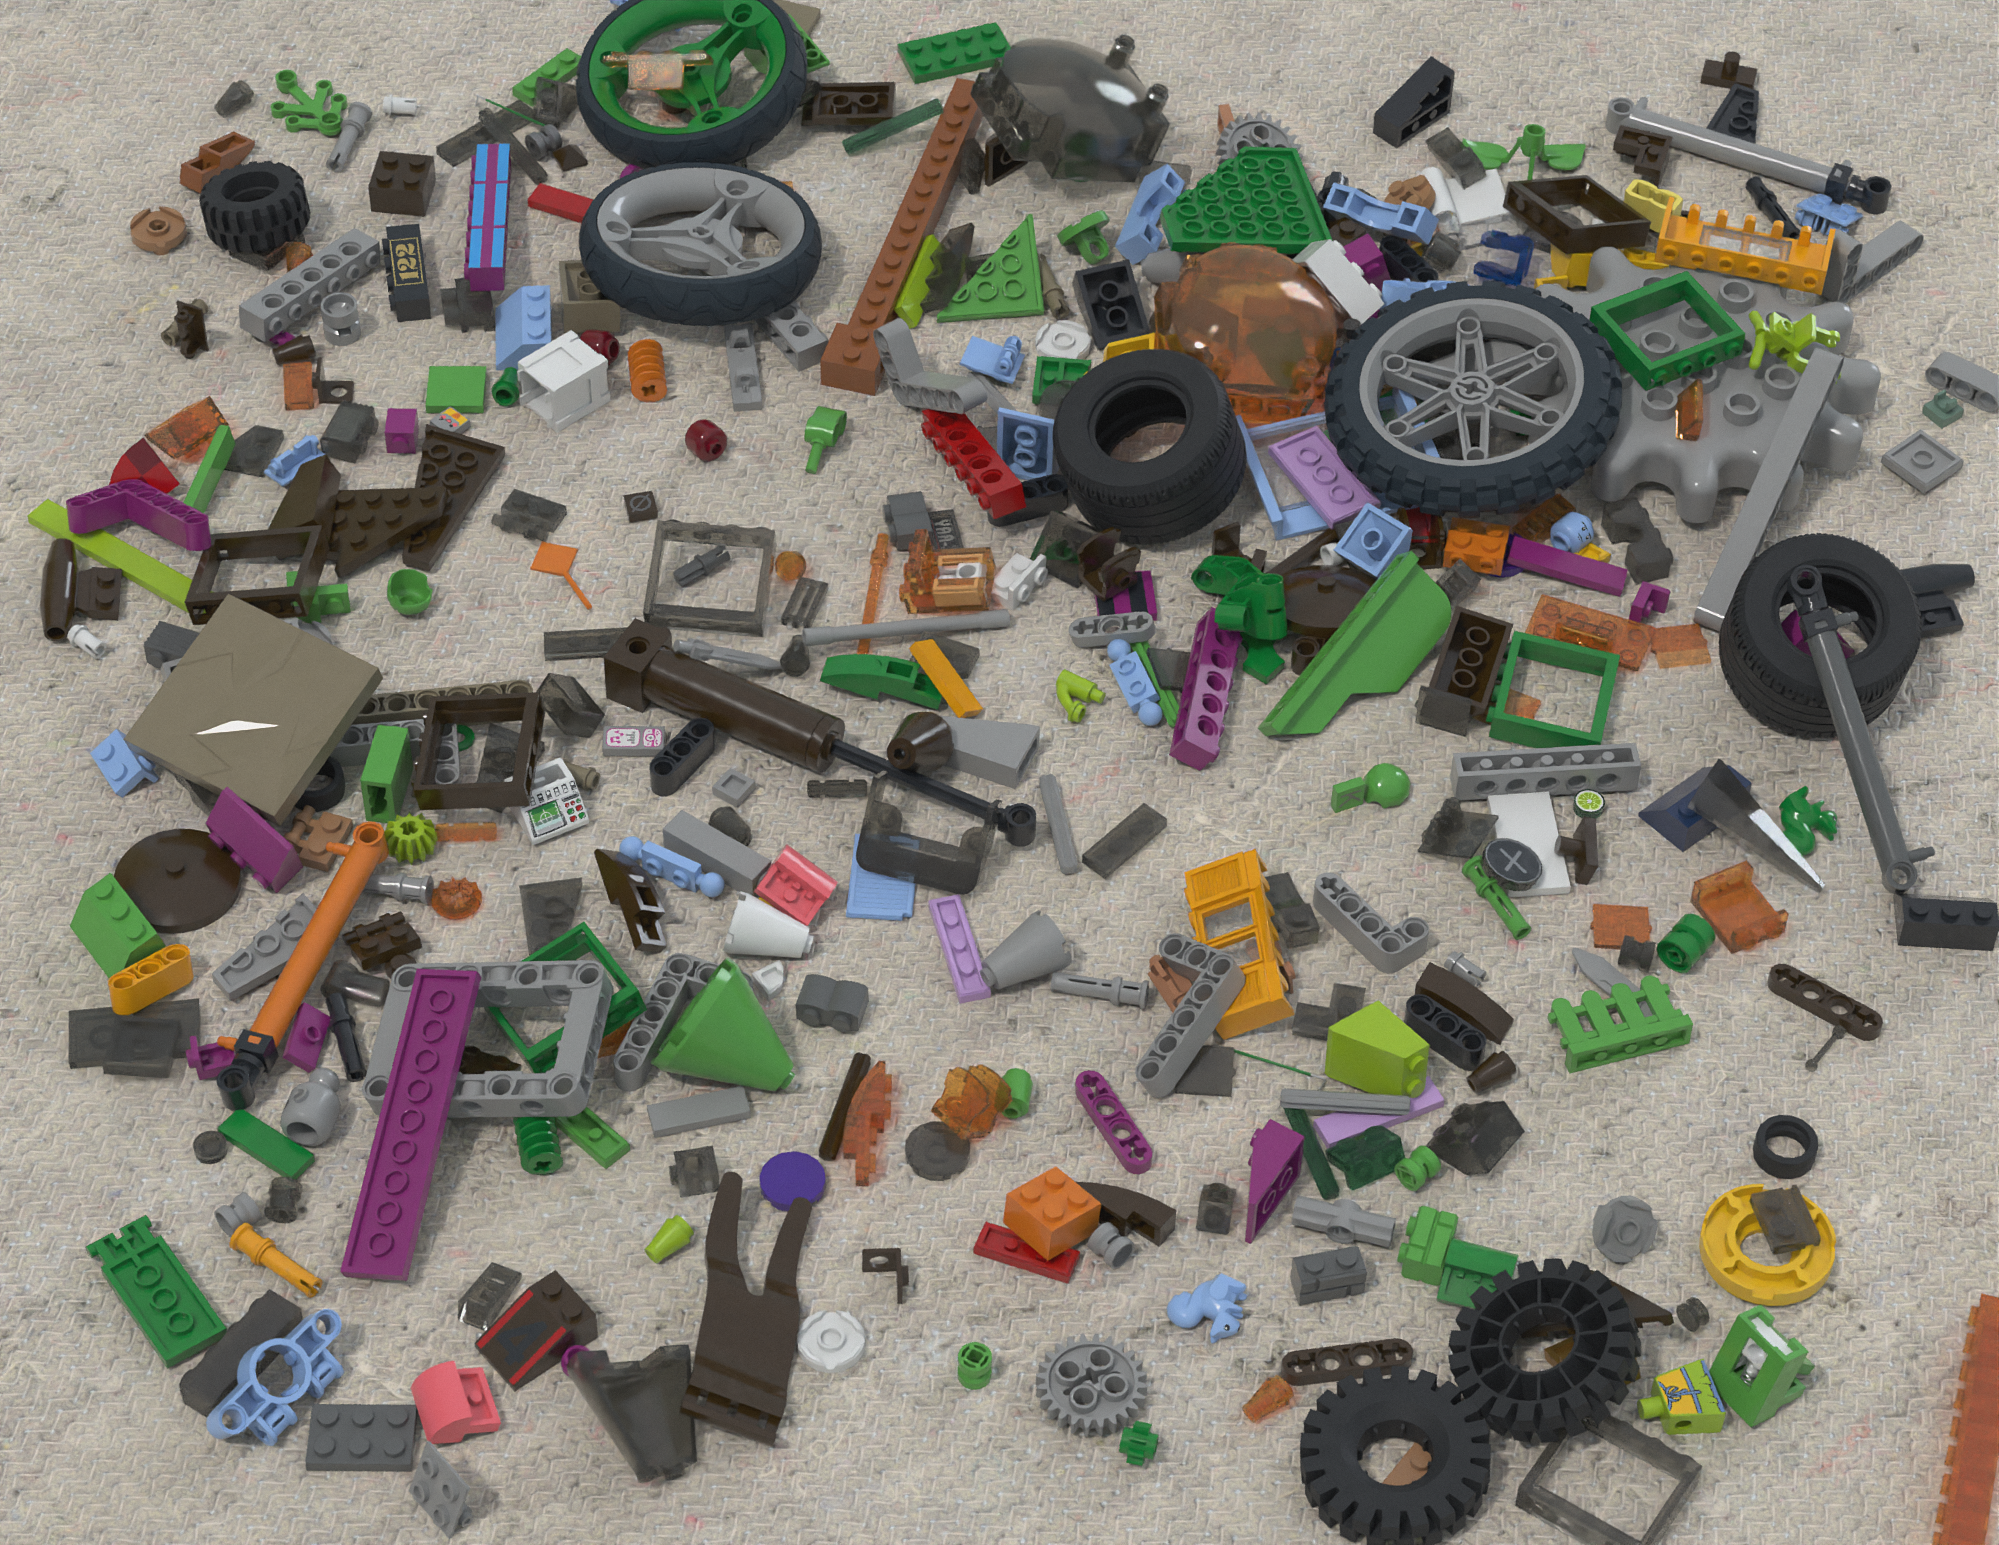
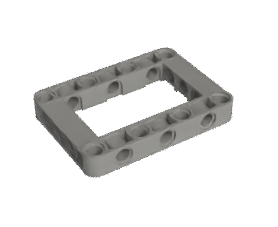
M593 960L417 963L402 965L393 973L367 1074L362 1086V1093L377 1116H380L417 969L477 971L481 976V981L474 1008L569 1006L568 1012L564 1013L563 1016L565 1025L561 1041L557 1042L558 1054L554 1069L538 1074H524L522 1071H485L484 1074H462L458 1072L447 1118L575 1116L586 1108L611 997L614 992V986L601 963Z

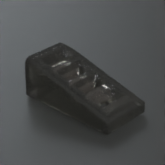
M492 1262L458 1301V1320L486 1331L493 1324L522 1278V1273ZM494 1278L505 1283L501 1284L499 1282L493 1281L492 1279Z

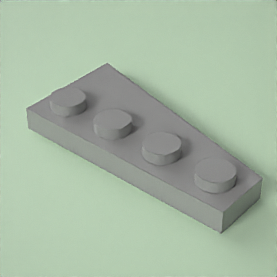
M304 893L295 899L296 904L288 911L284 909L275 917L276 922L266 931L260 930L253 937L254 941L245 949L240 948L212 973L213 982L230 1001L282 972L317 909Z

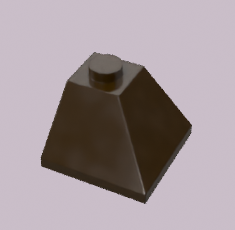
M1026 119L1007 126L987 138L985 143V185L987 187L1028 164L1029 122Z

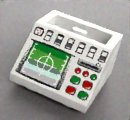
M561 757L536 767L530 806L509 807L532 845L589 823V818L575 779ZM513 776L504 779V782L512 781Z

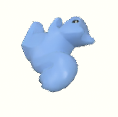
M1220 1273L1213 1280L1198 1285L1192 1294L1184 1291L1179 1295H1174L1171 1301L1168 1302L1167 1315L1175 1325L1181 1328L1196 1326L1203 1317L1211 1319L1213 1324L1210 1330L1211 1343H1216L1219 1339L1230 1337L1240 1330V1323L1237 1319L1243 1318L1241 1313L1243 1308L1236 1305L1235 1301L1246 1300L1247 1295L1243 1293L1246 1285Z

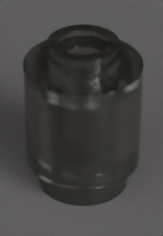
M720 807L711 814L708 825L745 846L750 844L752 840L751 829L732 807Z

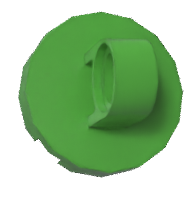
M1103 210L1094 212L1081 218V222L1072 226L1071 224L1063 229L1057 237L1062 247L1075 243L1085 261L1090 264H1098L1109 253L1108 244L1100 229L1106 226L1110 219ZM1090 244L1098 247L1100 256H1096L1091 252Z

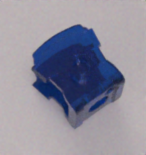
M1495 229L1484 232L1481 236L1480 244L1488 248L1503 249L1520 254L1516 269H1511L1492 261L1481 260L1475 264L1473 274L1493 279V281L1504 282L1505 285H1520L1529 271L1535 246L1534 240L1521 234L1512 237L1509 236V233Z

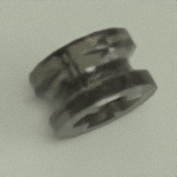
M1696 1297L1686 1300V1303H1682L1676 1308L1680 1322L1691 1332H1695L1700 1328V1325L1704 1326L1710 1320L1706 1307Z

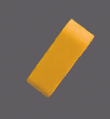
M183 944L169 945L111 976L108 980V987L114 1013L119 1015L133 1014L189 984L194 978L190 949Z

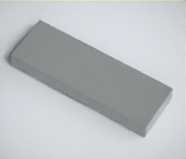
M743 1086L647 1105L654 1138L751 1118Z

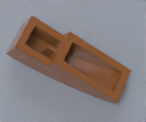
M232 132L200 146L198 157L181 164L179 184L201 194L204 185L209 183L210 178L214 175H220L221 171L225 169H232L235 165L240 164L254 148L255 141Z

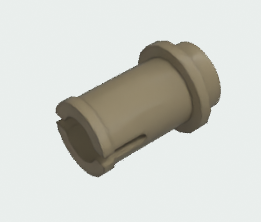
M564 761L576 784L582 786L583 790L589 791L590 789L595 790L600 781V773L596 772L595 768L589 767L587 769Z

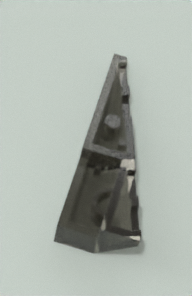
M1718 759L1687 807L1739 839V843L1812 890L1820 893L1825 885L1822 879L1721 759Z

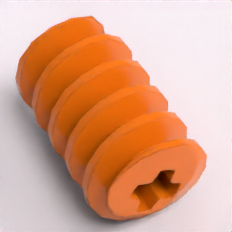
M639 340L629 348L627 353L631 392L635 398L643 402L660 401L667 393L663 348L655 340Z

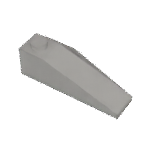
M1497 338L1483 343L1487 367L1525 352L1520 343ZM1466 349L1465 373L1478 372L1474 349ZM1455 353L1431 360L1428 363L1455 369ZM1412 375L1411 377L1443 390L1448 389L1447 386ZM1414 396L1419 404L1424 402V400Z

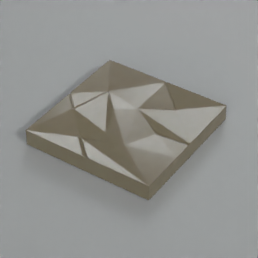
M228 594L123 740L131 751L219 796L226 787L230 788L260 817L281 826L383 680V676L378 667Z

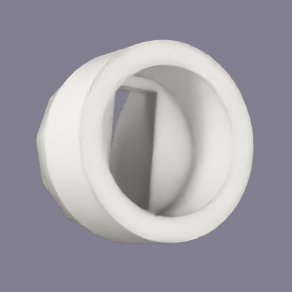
M1330 543L1321 547L1320 555L1324 565L1338 566L1344 561V558L1334 551L1337 543Z

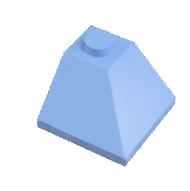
M1367 502L1336 545L1334 551L1363 573L1377 580L1398 554L1409 552L1413 530Z

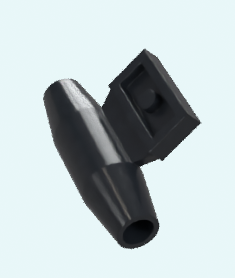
M1929 564L1899 570L1902 571L1903 576L1909 581L1919 603L1922 620L1921 638L1962 631L1964 622L1954 600H1950L1947 596L1974 586L1975 575L1970 564Z

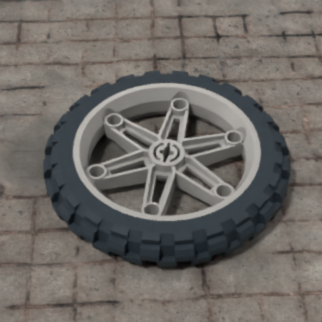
M1483 280L1482 285L1468 286L1467 281L1447 283V289L1434 291L1430 287L1412 293L1410 300L1406 302L1400 299L1381 309L1378 312L1377 319L1373 317L1367 319L1352 334L1350 342L1342 346L1334 360V368L1328 373L1325 386L1324 409L1331 443L1337 449L1338 457L1349 471H1354L1357 474V479L1375 493L1379 492L1381 494L1384 492L1385 498L1388 501L1405 508H1411L1413 505L1419 506L1421 513L1444 517L1446 512L1458 513L1459 518H1480L1481 512L1496 511L1497 516L1516 512L1521 504L1529 502L1531 506L1537 505L1552 498L1555 495V489H1567L1585 475V468L1587 469L1589 466L1596 464L1606 451L1608 440L1614 437L1620 421V409L1622 408V380L1619 366L1615 361V353L1607 339L1598 334V328L1582 313L1579 314L1577 311L1573 313L1571 305L1555 296L1549 295L1544 298L1541 291L1522 285H1517L1515 289L1506 288L1505 283L1499 281ZM1482 337L1510 340L1533 349L1487 367ZM1456 339L1455 369L1408 359L1410 356L1430 346ZM1466 349L1475 350L1478 372L1465 373ZM1528 367L1532 368L1502 385H1496V383ZM1558 370H1560L1568 390L1566 404L1562 413L1557 409L1549 408L1521 395V393L1547 376L1555 374ZM1412 375L1447 386L1448 389L1443 390L1411 377ZM1384 383L1424 400V402L1398 419L1390 421L1386 426L1378 409L1379 397ZM1498 406H1505V407H1507V408H1510V409H1513V410H1515V411H1518V412H1521V413H1523V414H1526V415H1529V416H1531V417H1534L1535 419H1534V420H1531V419H1528V418H1525V417H1522V416H1519V415H1516V414H1513V413H1510V412H1507V411L1498 409L1497 407H1498ZM1448 409L1450 411L1417 428H1414V426H1416L1417 424L1427 420L1428 418L1440 413L1443 410ZM1481 422L1480 447L1471 448L1467 423ZM1491 426L1539 437L1535 442L1517 451L1489 458ZM1458 429L1463 460L1438 458L1418 452L1410 447Z

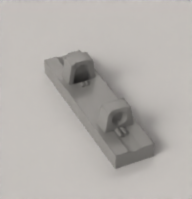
M752 323L724 325L734 412L762 410Z

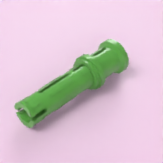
M1478 855L1471 858L1464 864L1462 874L1466 878L1471 879L1476 886V893L1488 900L1516 940L1526 937L1531 931V926L1525 921L1514 903L1502 889V879L1490 870L1485 856ZM1501 904H1503L1506 907V909L1512 917L1509 916V914L1506 912V910L1503 908Z

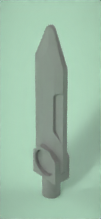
M688 638L687 641L677 639L673 646L675 652L689 654L692 659L703 661L714 659L768 670L787 668L786 664L761 654L713 646L703 640Z
M1579 948L1572 949V954L1582 973L1608 996L1611 994L1612 986L1617 983L1628 985L1631 992L1640 990L1603 957ZM1646 1001L1638 1002L1644 1017L1652 1016Z

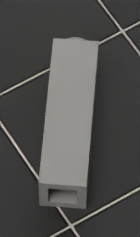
M683 810L663 828L664 848L701 864L702 871L705 873H718L723 878L724 883L734 890L749 893L754 897L758 896L753 891L771 866L770 859Z

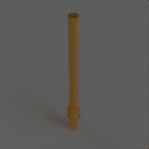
M885 533L877 535L875 549L871 552L870 564L872 568L862 624L874 623L883 568L887 566L889 557L887 552L889 536ZM871 639L859 640L856 654H868Z

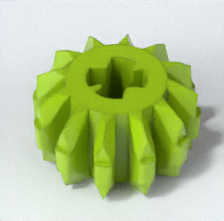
M409 811L406 817L397 814L395 821H389L386 831H384L389 856L396 857L399 863L408 860L412 865L415 859L424 862L426 855L433 854L435 845H437L436 841H438L437 832H435L432 820L425 819L422 813L413 816Z

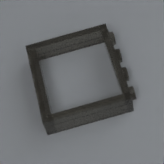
M674 519L667 521L657 520L643 609L644 622L660 629L667 627L669 630L764 638L777 547L775 530H770L766 527L745 528L734 524L721 526L711 525L707 522L685 523ZM665 541L763 549L755 612L656 604Z
M1589 1415L1582 1419L1586 1430L1680 1481L1641 1541L1538 1485L1570 1438L1565 1427L1559 1428V1441L1549 1442L1518 1487L1515 1506L1584 1545H1658L1697 1487L1703 1466L1692 1457L1680 1454L1666 1446L1661 1440L1649 1437L1635 1429L1630 1423L1623 1420L1620 1421L1611 1415L1598 1425Z

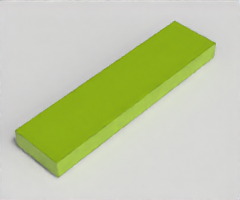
M934 234L925 237L894 307V311L906 322L909 329L917 327L948 255Z

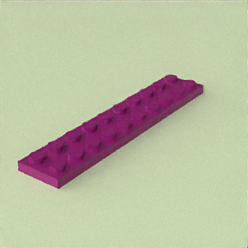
M416 970L340 1270L345 1277L407 1281L481 981V976L477 971Z

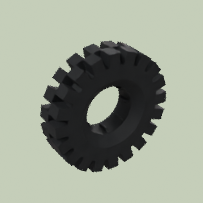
M1545 1258L1543 1271L1539 1272L1532 1260L1517 1264L1519 1278L1512 1280L1505 1269L1491 1277L1497 1290L1491 1293L1481 1285L1470 1296L1476 1309L1462 1306L1455 1319L1460 1330H1451L1448 1346L1453 1354L1448 1355L1450 1370L1455 1377L1454 1381L1461 1389L1464 1399L1470 1397L1480 1409L1479 1420L1485 1419L1490 1430L1502 1436L1509 1430L1514 1440L1529 1443L1533 1433L1536 1432L1541 1443L1559 1441V1428L1561 1427L1566 1428L1570 1438L1586 1432L1582 1419L1588 1415L1598 1425L1611 1415L1605 1404L1608 1400L1620 1406L1629 1393L1624 1381L1635 1382L1640 1368L1635 1357H1641V1340L1637 1334L1639 1332L1624 1297L1616 1286H1612L1607 1276L1598 1270L1592 1274L1587 1264L1574 1260L1566 1269L1561 1258ZM1546 1322H1559L1565 1324L1568 1329L1572 1327L1576 1330V1336L1573 1337L1574 1345L1570 1353L1556 1366L1543 1371L1529 1372L1521 1370L1518 1365L1513 1366L1511 1364L1510 1358L1513 1357L1512 1349L1515 1342L1525 1331L1533 1326Z
M1392 1366L1391 1378L1383 1379L1380 1367L1363 1370V1383L1358 1384L1352 1374L1337 1382V1395L1327 1389L1317 1399V1411L1309 1410L1304 1421V1433H1301L1302 1484H1305V1495L1311 1507L1318 1506V1516L1329 1528L1340 1523V1536L1356 1543L1361 1534L1367 1535V1545H1386L1387 1539H1394L1396 1545H1414V1538L1421 1537L1425 1545H1435L1442 1542L1443 1529H1446L1452 1536L1466 1526V1514L1474 1518L1482 1506V1494L1487 1495L1490 1482V1433L1485 1419L1479 1420L1480 1409L1470 1397L1461 1401V1389L1449 1380L1438 1388L1437 1374L1422 1369L1416 1380L1409 1379V1367ZM1388 1437L1412 1440L1421 1445L1424 1452L1427 1451L1432 1458V1461L1428 1462L1426 1474L1420 1479L1405 1485H1388L1377 1482L1368 1476L1367 1471L1362 1470L1358 1461L1363 1460V1451L1370 1444Z

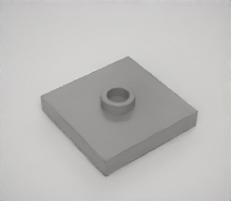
M1921 429L1883 454L1881 459L1882 464L1922 493H1926L1961 469L1964 462L1962 458Z

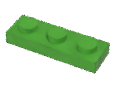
M566 48L512 87L513 96L533 107L576 76L581 56Z

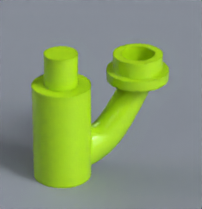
M1064 669L1056 681L1057 697L1068 713V721L1079 723L1085 716L1086 706L1082 705V702L1079 700L1073 702L1070 695L1087 703L1093 700L1101 704L1105 699L1106 693L1098 690L1096 683Z

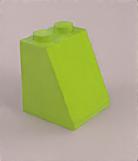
M1377 1000L1328 1027L1325 1074L1332 1079L1371 1094L1404 1095L1409 1098H1416L1425 1089L1430 1045Z

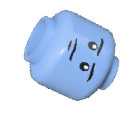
M1578 512L1566 513L1551 527V544L1554 548L1567 552H1579L1593 540L1594 530L1591 520Z

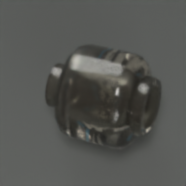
M1436 232L1432 236L1429 245L1421 243L1418 249L1423 252L1421 257L1438 273H1444L1446 270L1451 271L1461 254L1458 251V242L1441 232Z

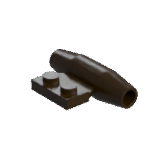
M64 538L54 540L51 543L42 572L40 612L44 636L56 642L65 640L76 611L87 615L88 618L118 621L122 569L92 567V569L79 572L74 543Z

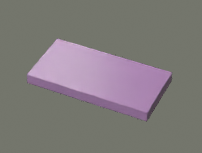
M1317 425L1269 446L1268 454L1331 530L1355 520L1367 502L1380 509L1381 501L1371 489L1357 479V474L1354 471L1351 472L1345 467L1337 455L1336 447Z

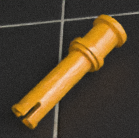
M243 1223L232 1234L229 1242L230 1248L235 1251L240 1250L248 1255L254 1265H265L309 1298L314 1297L319 1292L312 1286L316 1285L321 1288L323 1281L277 1250L276 1244L269 1237L264 1239L254 1232L252 1225Z

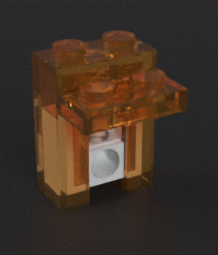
M916 529L914 540L909 543L908 563H904L903 566L904 584H901L899 587L900 601L905 602L908 614L989 610L996 572L991 547L933 550L928 530Z

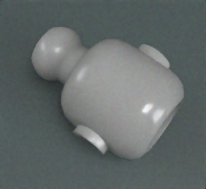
M319 1068L310 1075L309 1082L301 1083L291 1091L281 1115L280 1125L283 1133L296 1144L314 1147L324 1143L332 1134L341 1107L340 1100L336 1094L340 1081L334 1071L327 1068Z

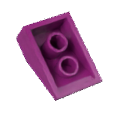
M1269 1119L1263 1129L1258 1128L1250 1141V1146L1253 1147L1248 1161L1251 1169L1245 1242L1249 1244L1253 1242L1301 1173L1305 1136L1272 1119Z

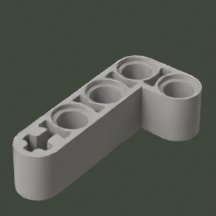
M1323 873L1316 878L1313 894L1314 908L1379 971L1387 974L1395 973L1425 954L1429 935V925L1425 920L1418 917H1409L1392 927L1338 875Z

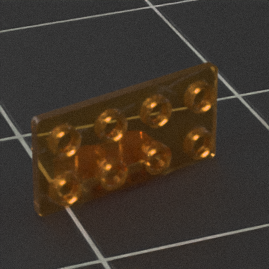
M1541 595L1525 633L1620 655L1619 667L1639 671L1654 635L1655 628L1558 598Z

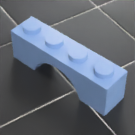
M1168 164L1144 176L1115 245L1121 255L1127 260L1129 259L1132 265L1145 259L1148 253L1158 250L1163 234L1155 225L1160 218L1161 209L1167 204L1171 206L1176 202V198L1181 194L1185 184L1183 179Z
M1333 183L1323 206L1336 219L1346 217L1362 227L1429 245L1439 221L1426 207L1402 201L1401 205L1390 204L1375 199L1356 188L1338 183Z

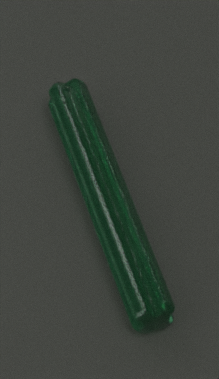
M939 99L931 100L842 141L846 153L850 155L944 112Z
M1283 1108L1292 1130L1305 1136L1303 1155L1322 1198L1327 1201L1337 1198L1339 1196V1186L1305 1109Z

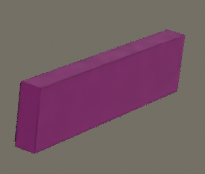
M1514 536L1507 560L1508 564L1618 597L1621 596L1628 569Z

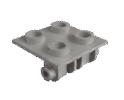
M427 1441L409 1492L414 1500L428 1513L433 1522L450 1539L457 1525L461 1524L465 1527L473 1520L471 1515L472 1509L465 1504L470 1488L434 1445Z

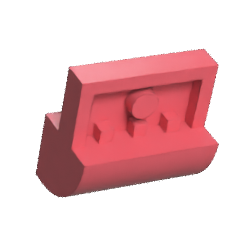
M786 844L753 892L777 910L808 926L822 904L829 898L838 881Z
M455 1361L444 1362L421 1373L414 1380L410 1388L426 1439L432 1444L461 1442L465 1434L496 1432L501 1425L483 1367L457 1369Z

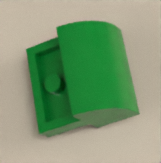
M1453 1238L1445 1261V1268L1436 1301L1475 1310L1476 1308L1470 1296L1481 1285L1491 1293L1497 1290L1491 1277L1505 1269L1513 1280L1519 1255Z

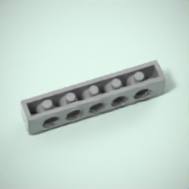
M353 228L240 304V328L266 342L318 307L326 296L338 293L379 265V241Z
M1636 743L1453 753L1450 781L1455 801L1487 799L1488 795L1549 792V795L1577 794L1587 790L1594 792L1637 790L1641 762Z

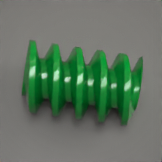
M513 1117L520 1163L522 1168L530 1174L547 1175L559 1170L563 1165L561 1147L558 1145L557 1126L554 1124L555 1117Z

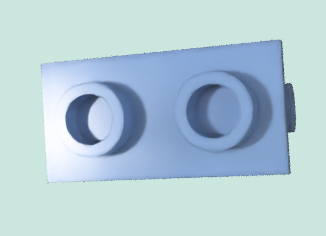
M315 435L304 436L303 440L293 446V451L288 449L277 458H273L264 474L285 487L293 481L301 464L325 455V453L317 449V445H319L318 438Z

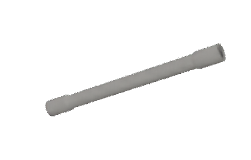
M1008 609L981 611L974 614L850 626L803 628L802 639L804 646H815L850 640L974 628L1009 627L1010 615Z

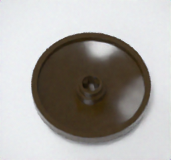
M1334 565L1306 566L1280 575L1284 580V606L1286 608L1287 629L1305 636L1330 638L1376 580L1358 570Z
M172 829L158 832L137 842L120 859L115 869L114 878L157 933L177 934L206 927L226 914L238 898L242 884L240 867L230 858L232 852L225 846L219 849L208 838L210 833L195 829Z

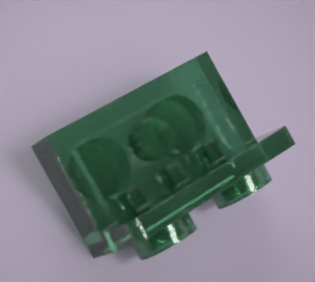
M1382 1125L1371 1126L1364 1133L1353 1138L1342 1139L1335 1146L1325 1150L1327 1161L1344 1172L1347 1187L1351 1190L1358 1189L1395 1172V1165L1405 1158L1401 1137Z

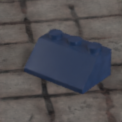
M1730 765L1702 767L1641 810L1638 816L1679 850L1684 852L1747 807L1752 783Z

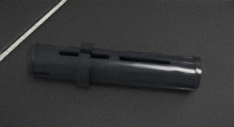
M1760 177L1750 178L1746 182L1745 188L1755 199L1757 208L1764 211L1772 223L1776 220L1784 223L1782 237L1797 239L1800 235V230L1779 205L1775 193L1767 189Z
M333 993L325 1000L331 1019L329 1022L330 1030L336 1036L347 1080L358 1082L363 1080V1076L366 1077L367 1070L363 1063L361 1050L355 1034L356 1022L349 1013L346 996L343 993Z

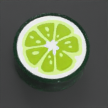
M1581 790L1574 797L1573 810L1581 818L1586 816L1596 819L1603 813L1604 797L1595 790Z

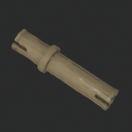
M1040 253L1038 263L1043 301L1050 307L1053 318L1058 319L1059 315L1060 319H1064L1069 314V308L1063 297V289L1056 283L1045 255Z

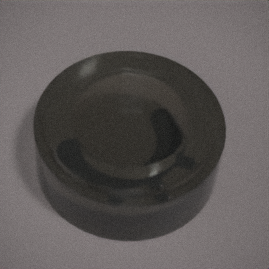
M205 1131L199 1134L193 1142L195 1157L201 1163L215 1164L223 1160L227 1155L226 1138L220 1132Z

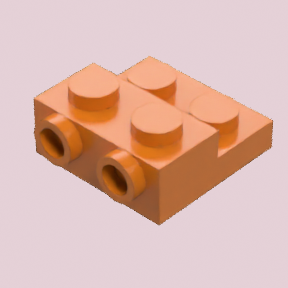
M1452 517L1444 550L1443 567L1501 576L1510 526Z

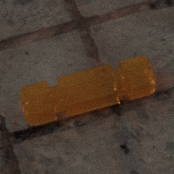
M479 822L453 823V826H449V823H438L435 828L439 842H449V838H454V841H479V838H483L484 841H494L497 838L495 822H483V825H479Z

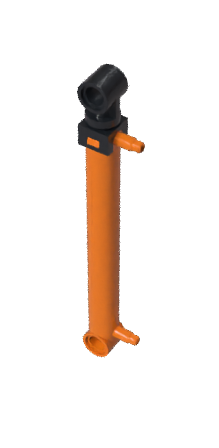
M368 821L358 825L353 831L354 842L352 846L338 842H328L326 844L328 852L345 858L250 1030L243 1029L238 1039L229 1036L218 1037V1046L225 1047V1049L235 1051L236 1053L231 1065L221 1070L216 1079L223 1104L227 1109L232 1111L245 1110L254 1102V1088L263 1072L270 1073L279 1057L277 1047L377 864L382 863L388 857L389 849L385 833L379 823Z

